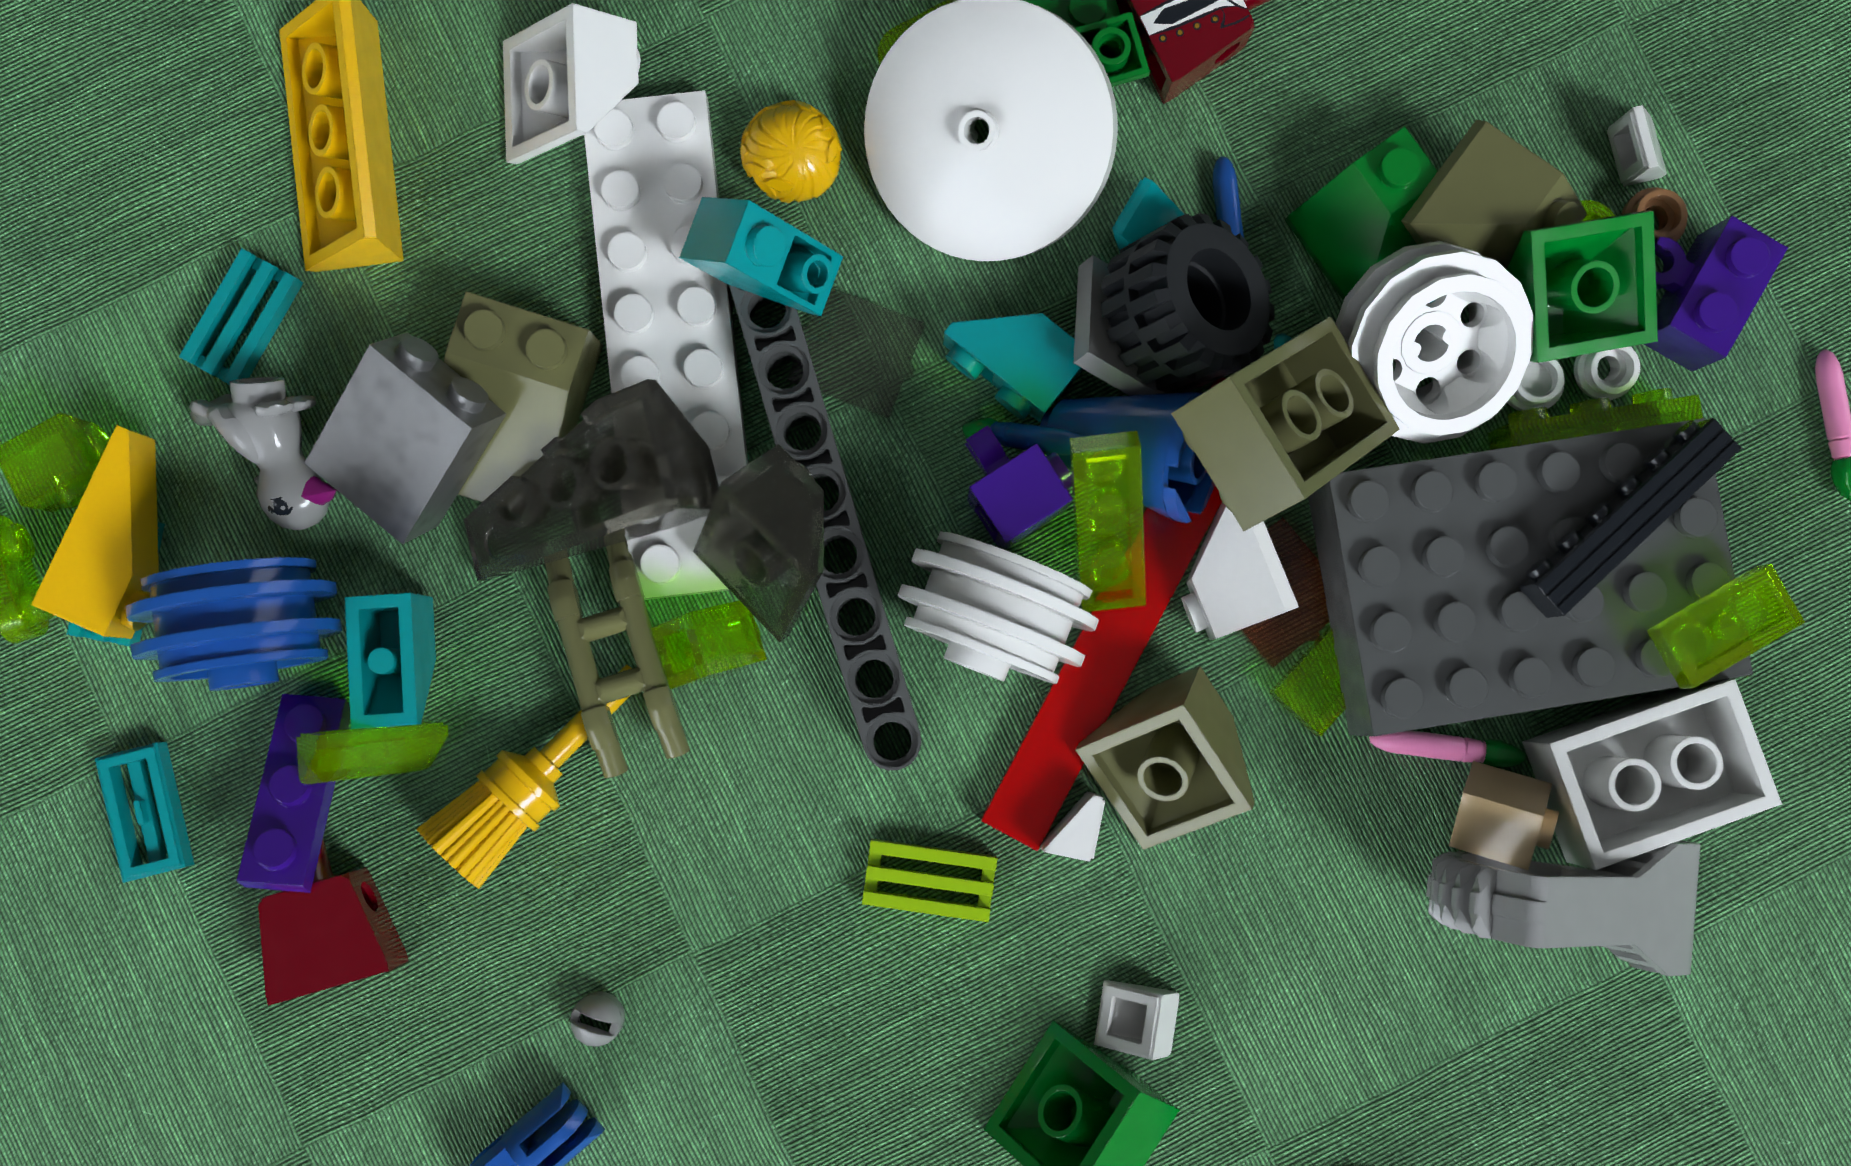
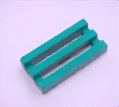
M241 248L180 353L179 358L199 367L201 370L221 379L229 385L232 380L249 378L304 282ZM271 281H276L278 283L277 287L232 365L227 369L223 366L240 335L245 333L254 318V311Z
M156 742L95 758L122 882L125 883L195 865L167 742ZM145 759L147 760V764H148V769H149V773H150V778H151V782H152V786H153V791H154V795H155V800H156V804H157V809H158V813H159V817H160V822H161L162 831H163V835H164L165 844H166L167 853H168V857H169V858H167L166 851H165V846H164V842H163V838H162V833H161V829H160V824H159V820H158V815H157V811H156V807H155V802H154V798H153V793H152V789H151V784H150V780H149V776H148V771H147ZM124 764L128 766L135 798L133 805L137 823L141 825L149 863L143 865L120 765Z

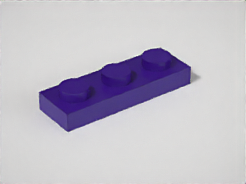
M282 694L236 880L245 888L311 893L350 722V704L346 699Z

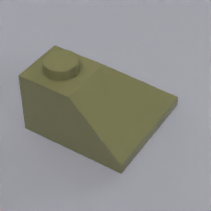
M1476 120L1401 222L1417 245L1442 241L1474 250L1481 256L1496 260L1507 269L1524 231L1583 221L1587 213L1563 172L1487 121Z
M1201 666L1147 688L1083 739L1076 748V752L1143 850L1252 810L1255 803L1234 717Z

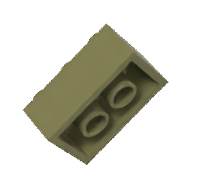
M1331 317L1246 366L1171 413L1183 432L1185 442L1198 456L1217 487L1223 504L1233 513L1243 531L1306 499L1400 430L1359 361L1352 357L1349 345Z

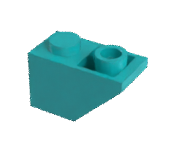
M702 197L679 258L728 285L811 315L822 316L844 256L750 200Z
M1043 313L952 322L944 331L943 345L950 350L945 356L946 359L959 372L971 380H975L979 374L999 390L995 395L996 400L1009 412L1022 420L1030 414L1038 422H1041L1045 413L1055 405L1083 370V368L1074 364L1075 339Z

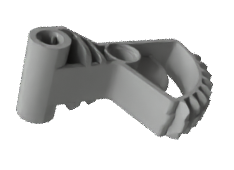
M1680 840L1598 870L1532 860L1529 870H1525L1469 852L1443 853L1433 858L1431 874L1427 878L1426 897H1429L1428 913L1440 924L1446 925L1450 929H1458L1462 933L1475 934L1479 938L1494 939L1531 948L1600 946L1608 948L1618 959L1629 962V966L1633 968L1656 972L1665 976L1690 975L1701 844Z

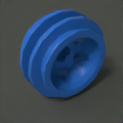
M302 557L256 558L215 562L151 574L141 578L142 590L150 592V598L125 606L129 622L154 623L155 638L130 645L133 660L159 661V669L152 671L154 682L208 679L210 691L239 689L279 682L278 669L312 664L328 659V649L320 648L319 639L340 634L342 632L341 619L316 618L314 603L334 598L337 595L336 582L311 579L310 573L315 572L317 568L316 560Z

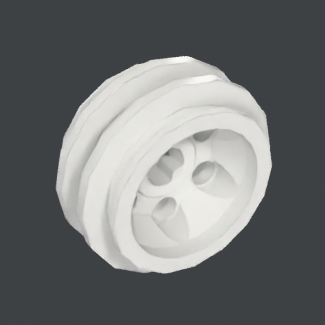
M1442 241L1403 247L1371 266L1345 297L1336 321V326L1349 345L1352 357L1359 361L1400 428L1392 436L1424 444L1461 437L1493 418L1518 389L1533 352L1534 315L1522 284L1496 260L1481 256L1474 250ZM1468 305L1469 322L1462 324L1460 319L1461 312ZM1393 358L1395 359V362H1396V368H1395L1394 372H1393V366H1392ZM1432 377L1433 382L1417 388L1421 380Z
M940 531L937 542L942 545L939 553L915 549L912 562L931 572L925 590L905 584L901 585L898 597L918 606L914 618L907 617L904 626L948 644L944 659L1003 682L1010 668L1034 678L1057 684L1060 676L1055 674L1054 671L1058 661L1076 667L1082 666L1086 655L1065 645L1071 627L1092 632L1096 630L1099 622L1098 618L1079 608L1082 599H1089L1093 591L1086 585L1020 555L954 533Z

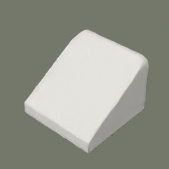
M1643 105L1633 107L1608 127L1607 133L1623 187L1659 179L1667 174L1652 117Z
M1086 792L1044 838L1040 846L1041 850L1046 853L1088 862L1094 859L1105 805L1103 797L1097 793Z
M1105 980L1103 982L1094 1045L1149 1060L1168 1057L1172 1050L1179 993L1165 989Z

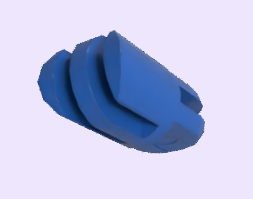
M562 1082L480 1152L470 1166H565L602 1134L605 1128L595 1117L589 1118L582 1124L587 1116L588 1109L579 1099L566 1103L571 1091Z

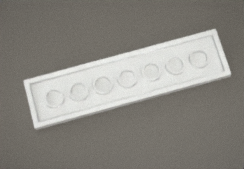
M703 90L623 99L588 133L584 134L628 551L632 555L645 596L644 600L762 587L729 285L679 258L701 198H719L708 97L706 91Z

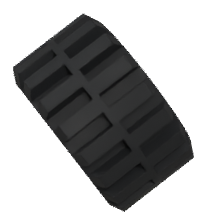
M1201 213L1192 217L1189 214L1179 216L1119 250L1120 254L1114 256L1107 266L1110 274L1103 277L1101 291L1107 296V300L1101 302L1102 316L1109 320L1110 328L1106 331L1111 343L1116 341L1122 352L1119 354V357L1126 366L1135 364L1138 367L1136 376L1146 384L1156 380L1157 390L1167 393L1176 390L1177 393L1190 392L1237 372L1258 360L1265 352L1263 345L1271 340L1273 330L1269 325V321L1275 319L1274 305L1269 300V294L1272 293L1270 282L1263 276L1261 271L1263 265L1257 254L1253 256L1249 251V243L1240 233L1236 236L1232 234L1230 225L1219 219L1213 222L1209 215Z

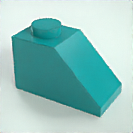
M415 593L345 597L351 729L421 725L436 663L433 597Z

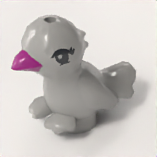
M253 377L230 381L231 394H224L210 402L203 399L191 401L189 406L191 410L190 416L197 425L214 426L232 448L258 466L260 472L254 478V481L257 483L256 496L261 509L271 521L282 528L304 530L318 524L327 514L330 501L335 497L337 490L305 464L306 458L302 451V424L298 412L315 406V396L299 395L286 397L284 378Z

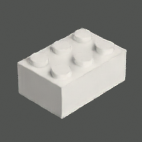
M1735 679L1676 687L1522 741L1535 778L1552 783L1546 808L1559 811L1555 833L1566 862L1594 870L1782 805Z

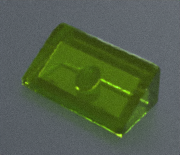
M422 721L421 725L363 729L350 728L301 733V737H296L299 780L303 784H315L423 771L431 766L448 737V725H443V722Z

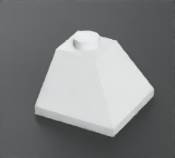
M571 3L503 41L507 163H522L588 133L639 84L638 72L641 59L637 48V22Z
M1222 502L1186 581L1190 594L1182 597L1184 609L1194 631L1199 632L1205 629L1209 640L1220 638L1299 607L1264 521L1243 531L1233 513Z

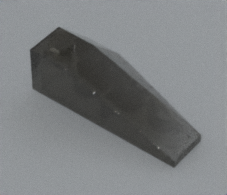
M647 379L595 400L581 413L584 419L563 438L554 437L541 449L543 456L521 476H511L463 519L477 581L493 579L674 528L725 510L709 446L656 380Z

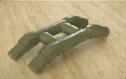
M614 537L607 541L605 545L609 561L610 579L616 601L619 603V607L584 617L578 590L574 584L570 559L565 556H553L545 563L549 584L547 589L554 620L559 627L581 706V717L592 750H595L604 778L616 777L628 770L618 741L619 736L611 711L607 706V703L644 692L643 696L654 730L657 731L665 757L667 759L676 758L690 750L680 722V715L673 693L667 681L644 601L645 596L634 560L628 551L626 537ZM627 631L637 667L599 678L589 642Z

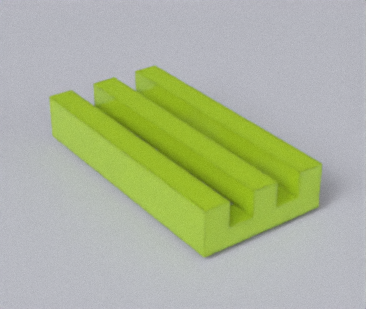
M871 838L862 904L989 922L998 858L992 855ZM886 855L982 869L981 880L881 867V857ZM878 881L977 894L978 901L976 905L878 891L877 885Z

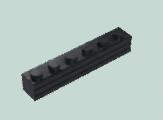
M1710 418L1698 423L1691 420L1681 426L1673 434L1675 441L1667 449L1662 447L1652 453L1644 461L1646 468L1638 476L1635 474L1629 476L1615 488L1614 491L1618 494L1608 504L1606 502L1599 504L1586 515L1585 519L1588 523L1579 531L1576 529L1572 530L1557 542L1556 547L1559 550L1549 559L1547 557L1540 559L1527 570L1526 574L1529 578L1519 588L1546 618L1565 616L1742 449L1716 419Z

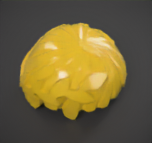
M790 100L767 106L753 117L742 134L740 154L744 170L749 178H754L753 181L761 191L774 200L779 199L781 202L791 203L794 200L802 202L818 198L831 187L840 168L842 147L835 127L821 111L805 102Z

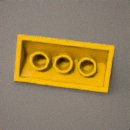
M315 0L279 29L305 271L322 272L402 262L404 257L378 21L361 0Z

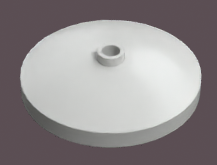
M957 0L937 8L915 22L898 38L881 62L868 95L864 121L865 150L870 172L881 198L894 217L912 235L930 247L950 256L975 261H1001L1037 252L1061 239L1076 227L1091 210L1106 185L1115 157L1118 136L1115 97L1105 68L1096 52L1086 39L1061 17L1023 0ZM978 119L985 120L989 126V135L980 144L977 143L979 134L974 129Z

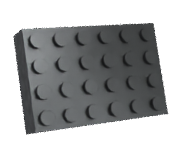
M1706 418L1695 419L1694 421L1698 423L1706 420ZM1691 420L1341 472L1311 494L1308 499L1349 735L1379 736L1753 675L1716 473L1565 616L1546 618L1519 588L1529 578L1526 572L1533 564L1544 557L1549 559L1559 550L1556 544L1563 536L1575 529L1579 531L1588 523L1585 519L1586 515L1603 502L1608 504L1618 494L1614 491L1615 488L1629 476L1634 474L1638 476L1646 468L1644 461L1662 447L1667 449L1675 441L1673 434Z

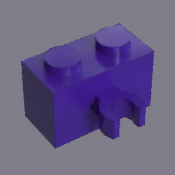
M1734 216L1726 218L1699 234L1687 255H1685L1683 248L1673 239L1667 237L1657 238L1655 240V255L1662 260L1663 271L1662 273L1656 272V290L1663 288L1666 291L1657 306L1658 342L1644 345L1691 372L1726 358L1788 247Z
M988 425L966 439L967 443L965 445L986 475L969 487L967 501L998 548L1006 550L1064 513L1074 500L1069 493V488L1075 485L1074 479L1056 452L1045 456L1039 445L1035 444L1012 460H1009Z

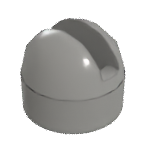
M603 991L592 992L584 996L574 1006L570 1017L572 1032L576 1039L586 1046L599 1047L606 1045L622 1030L625 1012L621 1002L614 995ZM581 1014L598 1021L611 1023L609 1031L607 1032L581 1023Z

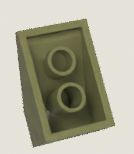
M467 291L465 292L445 352L444 363L461 377L472 380L480 385L487 392L489 400L503 410L506 415L457 495L545 522L603 348V344L590 330Z

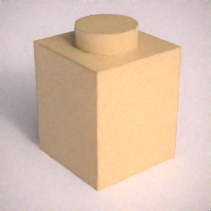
M1473 761L1461 797L1449 847L1529 870L1535 846L1549 850L1555 831L1559 811L1546 808L1552 783Z

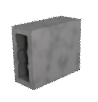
M407 332L369 344L308 455L305 464L403 545L439 526L506 413L489 400L487 392L480 385L472 380L461 377L439 359L437 351L429 343Z

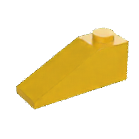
M116 425L31 605L101 636L132 639L135 631L143 628L146 623L129 622L125 606L150 598V592L142 590L141 578L159 573L155 439Z

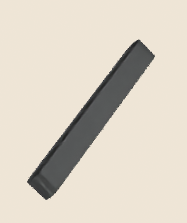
M729 285L864 751L869 760L877 767L888 771L901 770L910 765L918 756L921 747V733L798 311L778 303L786 309L783 320L772 328L759 327L753 323L754 312L760 305L775 301ZM786 361L798 363L803 368V375L796 386L790 389H780L770 383V375L776 365ZM808 420L816 423L821 428L819 441L808 450H797L787 444V435L790 428L799 421ZM819 480L830 481L839 489L837 503L831 509L823 512L810 510L805 505L804 500L807 488ZM835 540L848 541L857 550L855 564L844 573L835 574L829 572L822 564V554L825 547ZM853 600L865 601L875 611L874 624L863 635L853 636L847 634L840 625L839 615L841 609ZM875 660L885 662L893 673L891 689L887 694L878 698L866 696L857 685L859 669L863 664ZM887 722L902 724L911 735L912 743L910 749L899 758L890 759L884 757L875 746L874 737L876 731Z

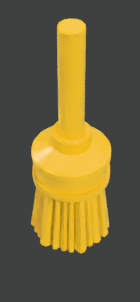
M626 664L619 672L632 668ZM630 696L607 703L611 715ZM582 710L540 751L533 747L524 756L501 750L496 755L498 759L485 772L481 770L476 775L479 781L416 829L450 866L476 888H481L527 827L535 832L540 827L538 823L551 810L555 812L560 807L554 783L563 775L558 769L588 739L581 717Z

